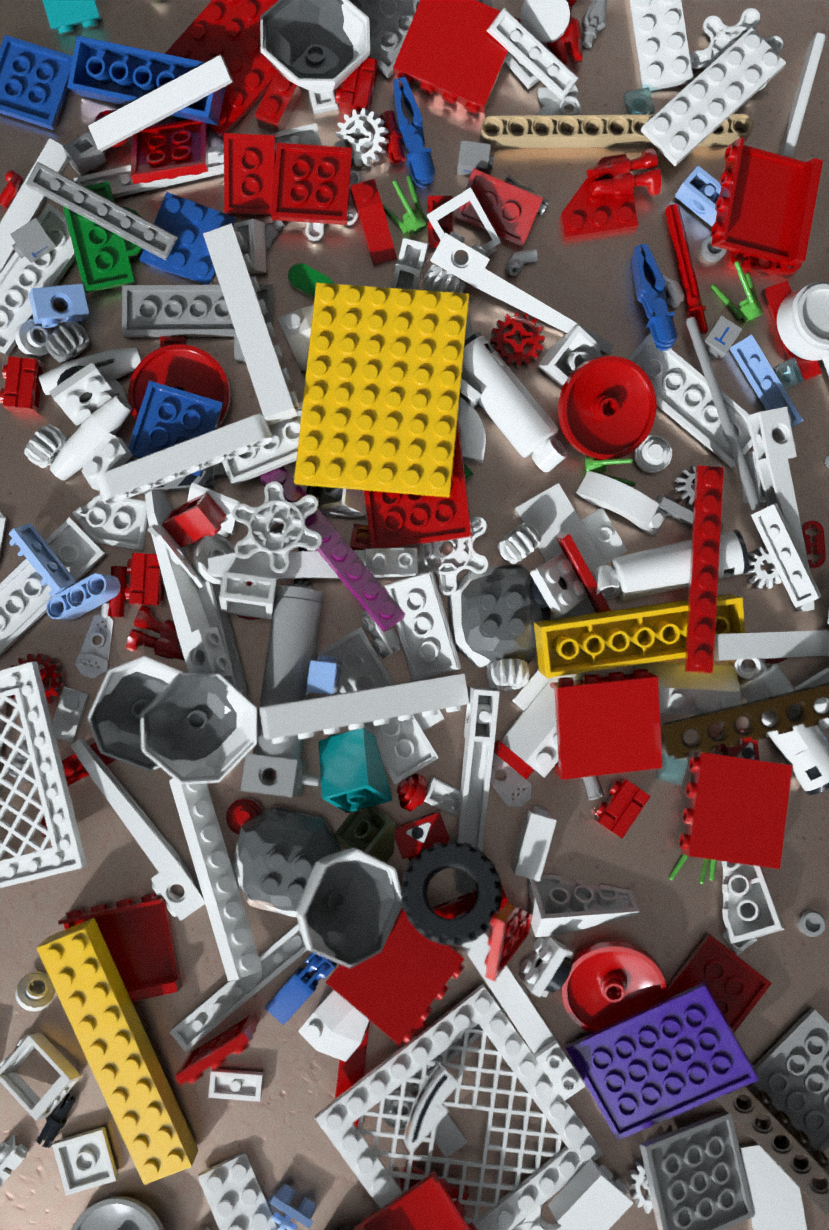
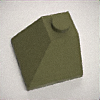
M372 806L351 812L334 836L346 850L355 848L386 864L394 853L395 823L377 806Z

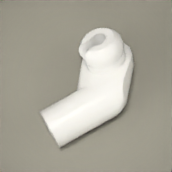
M536 249L514 252L505 265L506 273L509 276H517L525 263L537 262Z
M662 274L666 283L664 288L670 295L667 303L671 307L678 308L685 297L682 288L677 281Z

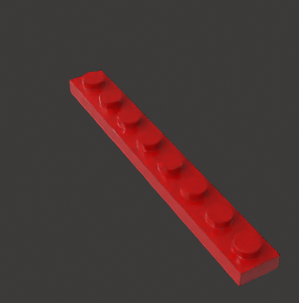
M703 465L696 467L684 672L713 673L724 467Z

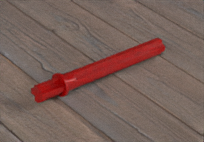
M678 204L668 205L665 213L688 308L686 315H690V318L695 317L700 333L706 334L709 331L704 313L706 306L702 304L680 207Z

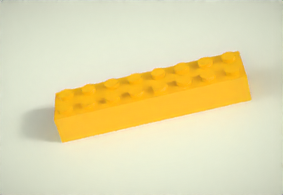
M732 593L717 595L715 634L745 633L743 597ZM688 600L534 622L539 673L545 678L684 658L686 653Z

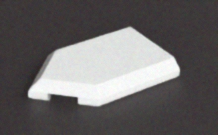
M100 493L92 501L72 513L86 534L95 543L143 550L148 528L146 500L127 498L116 503L105 504Z

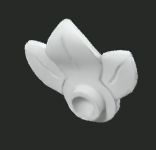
M574 84L563 99L558 98L549 88H539L538 99L543 108L539 111L538 115H580L582 108L580 102L576 99L578 94L576 85ZM571 108L573 112L567 113L564 109Z

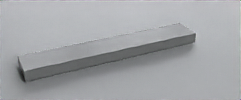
M38 161L26 182V186L165 261H167L178 240V237Z

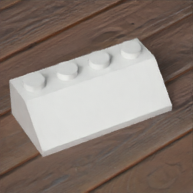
M651 662L633 665V670L647 669L658 677L660 713L698 715L740 704L741 690L735 666L713 665V673L705 674L684 672L685 663Z
M580 673L552 677L499 740L544 778L558 762L554 689L550 687V683L558 682V678L572 677L574 680L583 679Z

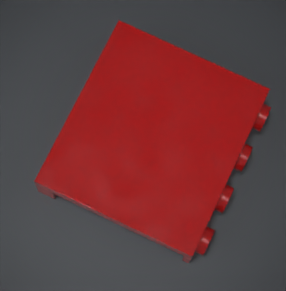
M420 0L394 63L393 70L397 78L406 77L409 85L411 82L420 86L419 89L425 93L433 94L435 92L442 95V99L448 103H461L471 113L478 114V112L485 114L487 102L509 53L506 48L487 32V29L500 10L477 0Z
M745 138L737 139L729 144L724 154L726 164L720 178V196L715 205L717 214L711 228V246L789 266L804 262L823 160L813 158L804 162L743 145Z
M647 669L633 670V674L624 675L623 672H610L607 677L589 674L584 675L583 679L574 680L572 677L558 678V682L550 683V687L554 689L558 746V763L555 764V774L558 777L566 780L662 768L659 684L656 675L650 673Z
M694 751V756H691L689 762V770L692 772L691 781L686 786L688 805L687 808H684L682 817L685 828L684 833L681 834L679 839V847L682 849L681 853L690 857L780 869L793 765Z
M156 893L141 896V900L132 902L131 898L116 901V906L107 907L106 903L90 907L91 911L87 912L75 909L65 912L66 916L58 921L59 925L64 924V929H68L90 919H95L132 1002L176 993L182 987L166 900L163 896L157 897Z
M401 907L382 952L352 968L339 964L325 983L398 1045L402 1041L407 1044L416 1032L413 1026L419 1019L422 1022L425 1021L433 1010L430 1004L435 998L440 1001L449 989L446 986L451 977L457 979L464 970L465 966L462 962L465 959L449 945H442L431 941L419 933L410 923L403 907Z
M434 1171L355 1226L354 1230H477L473 1222L469 1224L466 1222L463 1216L467 1213L458 1199L453 1201L449 1195L452 1192L449 1183L445 1177L439 1179Z

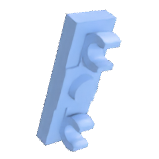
M31 523L13 528L10 531L9 535L12 537L10 545L17 544L21 551L18 555H24L38 574L43 577L40 583L42 586L48 584L51 587L50 596L56 595L77 583Z

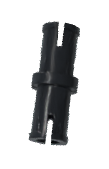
M67 1093L49 1116L46 1117L47 1122L36 1139L39 1145L43 1140L45 1141L42 1147L50 1148L60 1128L65 1126L67 1122L66 1117L76 1102V1098L73 1095L68 1099L70 1093Z

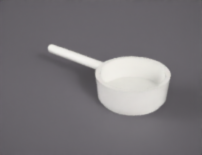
M815 282L797 289L786 296L778 310L777 328L783 343L792 353L806 360H823L829 375V283Z

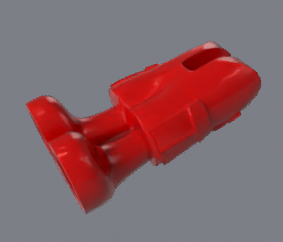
M566 0L569 5L570 20L563 36L555 42H547L552 53L565 65H567L565 46H568L573 64L583 61L580 24L577 18L571 15L572 7L577 0Z
M653 148L645 149L640 157L633 160L624 156L587 169L588 181L594 182L590 185L591 196L631 194L637 186L646 187L647 192L651 196L660 195L662 184L661 172L659 168L656 169L658 158ZM636 170L644 171V173L633 175L630 172Z
M142 605L136 615L133 626L159 633L160 637L155 638L133 628L130 631L126 649L134 652L139 647L154 648V655L185 661L174 621L167 619L161 623L151 616V609Z

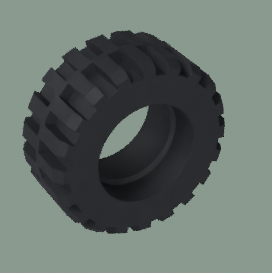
M448 840V843L441 844V842H437L428 849L424 848L419 852V856L410 861V866L407 872H404L402 878V906L408 920L424 937L442 945L458 946L477 940L478 937L490 929L492 917L497 910H500L502 904L501 879L491 859L485 856L484 852L473 848L471 844L465 842L462 844ZM448 868H456L466 872L473 879L477 888V898L473 908L466 915L455 919L444 918L435 913L429 905L427 898V889L431 879L438 872Z

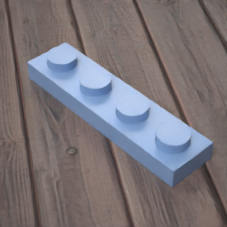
M753 335L732 346L730 351L764 408L771 410L787 407L788 414L791 417V428L803 422L802 417Z

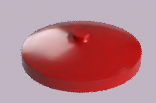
M174 344L158 348L142 359L131 376L128 388V402L132 407L131 413L135 421H137L149 381L222 402L224 407L217 429H219L227 416L231 400L227 376L220 364L210 354L200 348L185 344Z
M600 356L582 363L567 378L559 396L558 418L564 436L576 450L592 458L603 460L617 459L630 454L644 442L653 427L657 407L654 387L644 370L626 358Z
M606 941L593 944L576 954L572 958L570 975L562 986V999L567 1013L578 1026L589 1033L596 1032L667 998L665 977L657 961L642 948L620 941Z

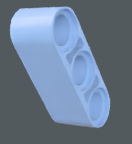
M92 574L49 599L46 606L47 613L53 619L74 620L116 597L120 592V581L115 576Z

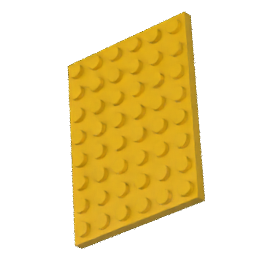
M316 283L294 483L296 485L450 497L469 294Z

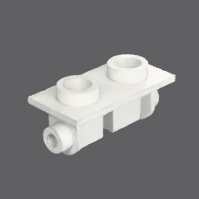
M366 610L360 614L362 626L369 632L373 640V647L381 655L382 659L401 650V641L394 628L383 632Z
M12 1135L6 1143L3 1142L0 1145V1187L11 1175V1172L5 1169V1167L14 1171L26 1158L28 1149L23 1144L15 1145V1135Z

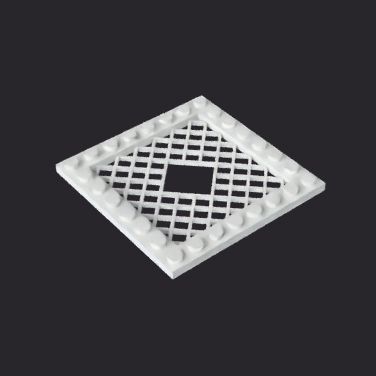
M29 662L0 671V711L6 701L16 707L10 718L0 712V719L7 723L2 734H0V748L3 743L13 748L8 759L0 755V762L5 764L0 773V785L3 784L11 790L6 801L0 797V804L3 806L0 810V826L9 831L4 842L0 840V859L5 850L15 856L0 860V888L87 866L37 662ZM15 695L16 701L9 696ZM19 713L23 727L15 722ZM11 727L21 732L17 743L7 738ZM25 738L29 752L21 747ZM18 752L28 758L23 769L13 763ZM31 764L33 766L35 777L27 773ZM9 768L20 774L14 785L4 779ZM24 777L34 783L29 795L19 789ZM37 790L39 791L41 803L33 798ZM15 794L26 800L21 810L11 805ZM30 803L40 809L35 820L25 814ZM7 809L17 815L12 826L2 820ZM43 816H45L47 828L39 824ZM22 819L32 825L27 836L17 830ZM36 829L47 835L41 846L31 840ZM13 835L24 841L19 851L8 845ZM50 840H51L52 847H51V848H47V846H48V844H49V842H50ZM28 845L37 850L35 852L23 854Z
M483 984L315 1115L316 1121L380 1209L407 1191L410 1179L422 1180L427 1177L431 1162L444 1163L442 1177H445L448 1183L459 1184L458 1200L460 1203L475 1205L473 1219H464L468 1224L473 1222L477 1230L513 1229L569 1183L590 1160L595 1161L604 1154L568 1102L563 1100L535 1056ZM479 1024L482 1029H476L474 1027ZM469 1033L482 1034L480 1048L467 1046ZM464 1036L462 1045L453 1044ZM486 1036L489 1037L497 1050L485 1049ZM448 1049L461 1050L459 1064L446 1063ZM466 1051L479 1053L477 1066L464 1065ZM442 1052V1062L440 1063L445 1068L459 1069L457 1076L459 1085L455 1090L454 1101L445 1100L443 1102L444 1105L489 1111L481 1162L432 1156L436 1126L431 1131L430 1137L426 1136L423 1142H429L427 1156L414 1154V1151L412 1153L409 1151V1154L395 1152L397 1139H404L405 1135L398 1133L400 1120H408L409 1115L401 1114L403 1101L414 1102L416 1097L404 1095L406 1082L420 1083V1090L426 1081L427 1065L437 1066L439 1062L432 1060ZM484 1054L497 1055L495 1069L482 1067ZM501 1057L504 1058L512 1071L500 1069ZM422 1069L421 1078L411 1077ZM463 1070L476 1071L474 1085L461 1083ZM481 1072L494 1074L492 1087L479 1086ZM499 1074L512 1076L510 1089L497 1088ZM516 1078L519 1079L527 1092L515 1090ZM401 1085L400 1095L390 1094ZM460 1089L474 1090L472 1104L458 1102ZM478 1091L491 1092L489 1106L476 1104ZM496 1093L509 1095L507 1108L494 1107ZM514 1095L527 1097L525 1110L512 1109ZM385 1098L399 1100L397 1114L383 1112ZM531 1099L535 1101L542 1112L530 1111ZM380 1102L379 1111L370 1110L373 1106ZM493 1112L506 1113L504 1127L491 1125ZM511 1114L524 1115L522 1129L509 1127ZM364 1115L378 1117L376 1130L362 1129ZM529 1116L542 1118L540 1131L527 1130ZM382 1117L396 1119L394 1132L380 1131ZM359 1118L358 1127H356L353 1122ZM546 1119H548L557 1133L545 1132ZM490 1131L504 1132L502 1145L489 1144ZM508 1133L521 1134L519 1147L507 1146ZM362 1134L375 1136L373 1149ZM526 1135L539 1136L537 1150L524 1148ZM379 1136L393 1138L391 1151L377 1150ZM544 1137L557 1138L555 1152L542 1150ZM561 1140H563L566 1146L560 1150ZM488 1149L501 1151L499 1164L486 1163ZM506 1151L518 1153L517 1166L504 1165ZM523 1154L536 1155L534 1168L522 1167ZM378 1156L390 1157L388 1170ZM541 1156L552 1157L540 1167ZM394 1158L408 1159L406 1172L393 1171ZM413 1160L426 1161L424 1175L411 1173ZM449 1164L462 1165L460 1179L447 1177ZM467 1166L480 1167L478 1181L465 1179ZM485 1168L498 1170L496 1183L483 1181ZM503 1170L516 1172L514 1185L501 1184ZM521 1172L531 1173L530 1176L519 1184ZM393 1177L405 1178L403 1191ZM464 1185L477 1186L475 1200H462ZM482 1187L495 1188L493 1202L480 1200ZM500 1189L511 1190L499 1200ZM479 1206L490 1207L478 1217Z

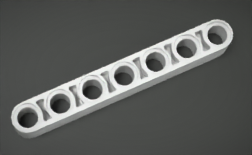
M257 414L104 472L95 479L104 503L112 504L265 446L273 441V437L263 414Z

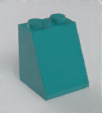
M42 0L50 27L54 31L58 30L59 34L73 32V26L81 24L83 28L97 26V20L103 19L98 0Z
M360 728L343 734H332L328 738L318 741L322 799L346 813L392 801L391 791L375 735L365 728Z

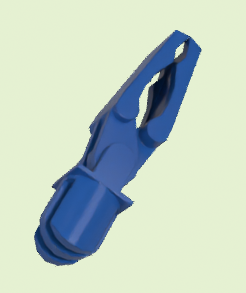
M399 77L393 80L398 131L402 134V140L408 152L407 166H409L412 179L417 186L426 188L431 185L435 175L431 148L425 149L422 115L406 77ZM402 94L404 96V104L410 110L413 117L412 125L402 112Z
M640 244L634 248L631 257L637 300L642 303L646 311V316L649 319L646 330L650 329L656 348L660 351H667L671 349L678 337L673 320L675 311L668 312L664 288L666 283L648 244ZM645 275L648 277L650 283L647 282Z
M312 952L304 961L306 963L305 967L302 969L299 966L264 1008L284 1025L316 990V986L319 984L317 981L320 978L324 980L336 968L338 962ZM312 970L315 971L311 976L309 975Z

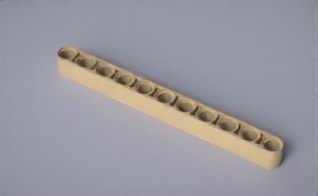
M655 114L488 116L482 122L480 140L481 143L491 144V148L656 147L644 134H640L635 130L637 128L642 129V126ZM732 114L717 128L719 133H711L697 147H728L729 144L741 137L745 138V143L754 128V122L746 114ZM735 128H741L744 133H739ZM493 129L497 131V134L489 135L486 131ZM513 129H518L522 132V134L515 135L511 131ZM537 129H543V130H545L547 133L544 134V135H541V134H538V133L536 132V130H537ZM568 129L571 131V134H564L561 130ZM586 129H593L596 134H589ZM610 129H618L621 133L614 134Z

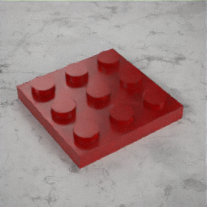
M186 120L150 126L133 135L130 175L133 184L150 183L155 180L174 179L180 176L199 175L208 172L207 123Z
M277 143L271 210L272 220L347 225L352 148Z
M708 933L667 986L666 999L705 982L735 1033L772 983Z
M251 1013L191 1051L175 1075L179 1085L181 1086L187 1081L190 1084L196 1082L204 1075L203 1071L209 1067L216 1069L227 1061L226 1057L231 1053L235 1052L238 1055L250 1046L249 1042L253 1039L252 1036L256 1032V1027L260 1021L256 1013Z

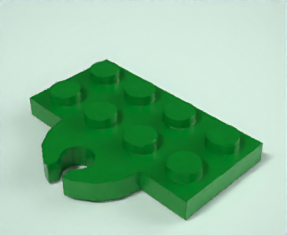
M109 181L84 186L114 202ZM63 206L84 292L90 293L134 284L129 258L138 255L143 248ZM121 206V207H123V208H125V209L131 211L132 213H134V214L140 216L135 210L130 209V208L125 207V206Z

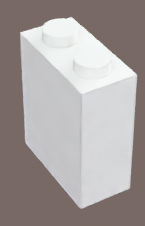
M590 1160L556 1195L548 1206L556 1221L566 1230H609L634 1203L628 1195L630 1189L620 1178L615 1180L611 1171L604 1164L598 1166L593 1160Z

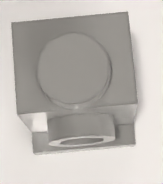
M89 132L63 146L70 165L80 177L85 176L87 172L106 161L104 154L107 151L98 150Z

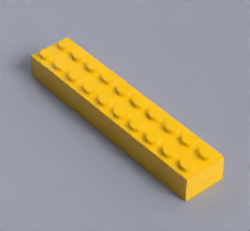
M90 919L48 936L37 947L38 953L144 1185L192 1167L199 1150L95 919Z

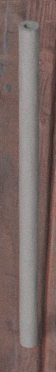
M691 317L685 320L751 510L762 507L697 321L695 317Z

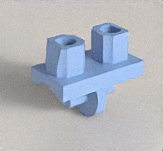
M286 1184L279 1188L275 1196L271 1194L268 1199L271 1205L285 1213L284 1216H281L274 1212L271 1219L279 1224L276 1230H285V1228L287 1230H296L297 1225L290 1221L291 1217L310 1229L314 1222L311 1217L317 1204L303 1197L296 1210L289 1205L296 1191Z

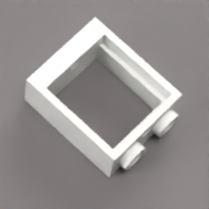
M471 187L426 215L441 240L444 232L437 220L470 201L491 238V241L481 246L482 249L487 251L485 256L487 257L498 250L496 245L501 243ZM456 253L454 254V262L457 265H463L467 262L468 255L459 260Z
M223 571L219 596L221 613L272 620L276 579ZM250 581L252 582V585L247 586L246 582Z
M534 806L533 810L526 809L510 866L515 875L539 882L557 821L551 815L552 812L546 808Z
M41 1032L25 1035L18 1042V1049L0 1063V1082L35 1121L49 1116L82 1077ZM35 1048L61 1075L41 1099L16 1072Z

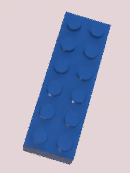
M77 36L67 88L80 96L126 106L206 62ZM226 86L177 111L172 116L218 125Z

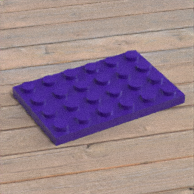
M705 982L566 1046L569 1056L617 1141L758 1080L757 1072Z

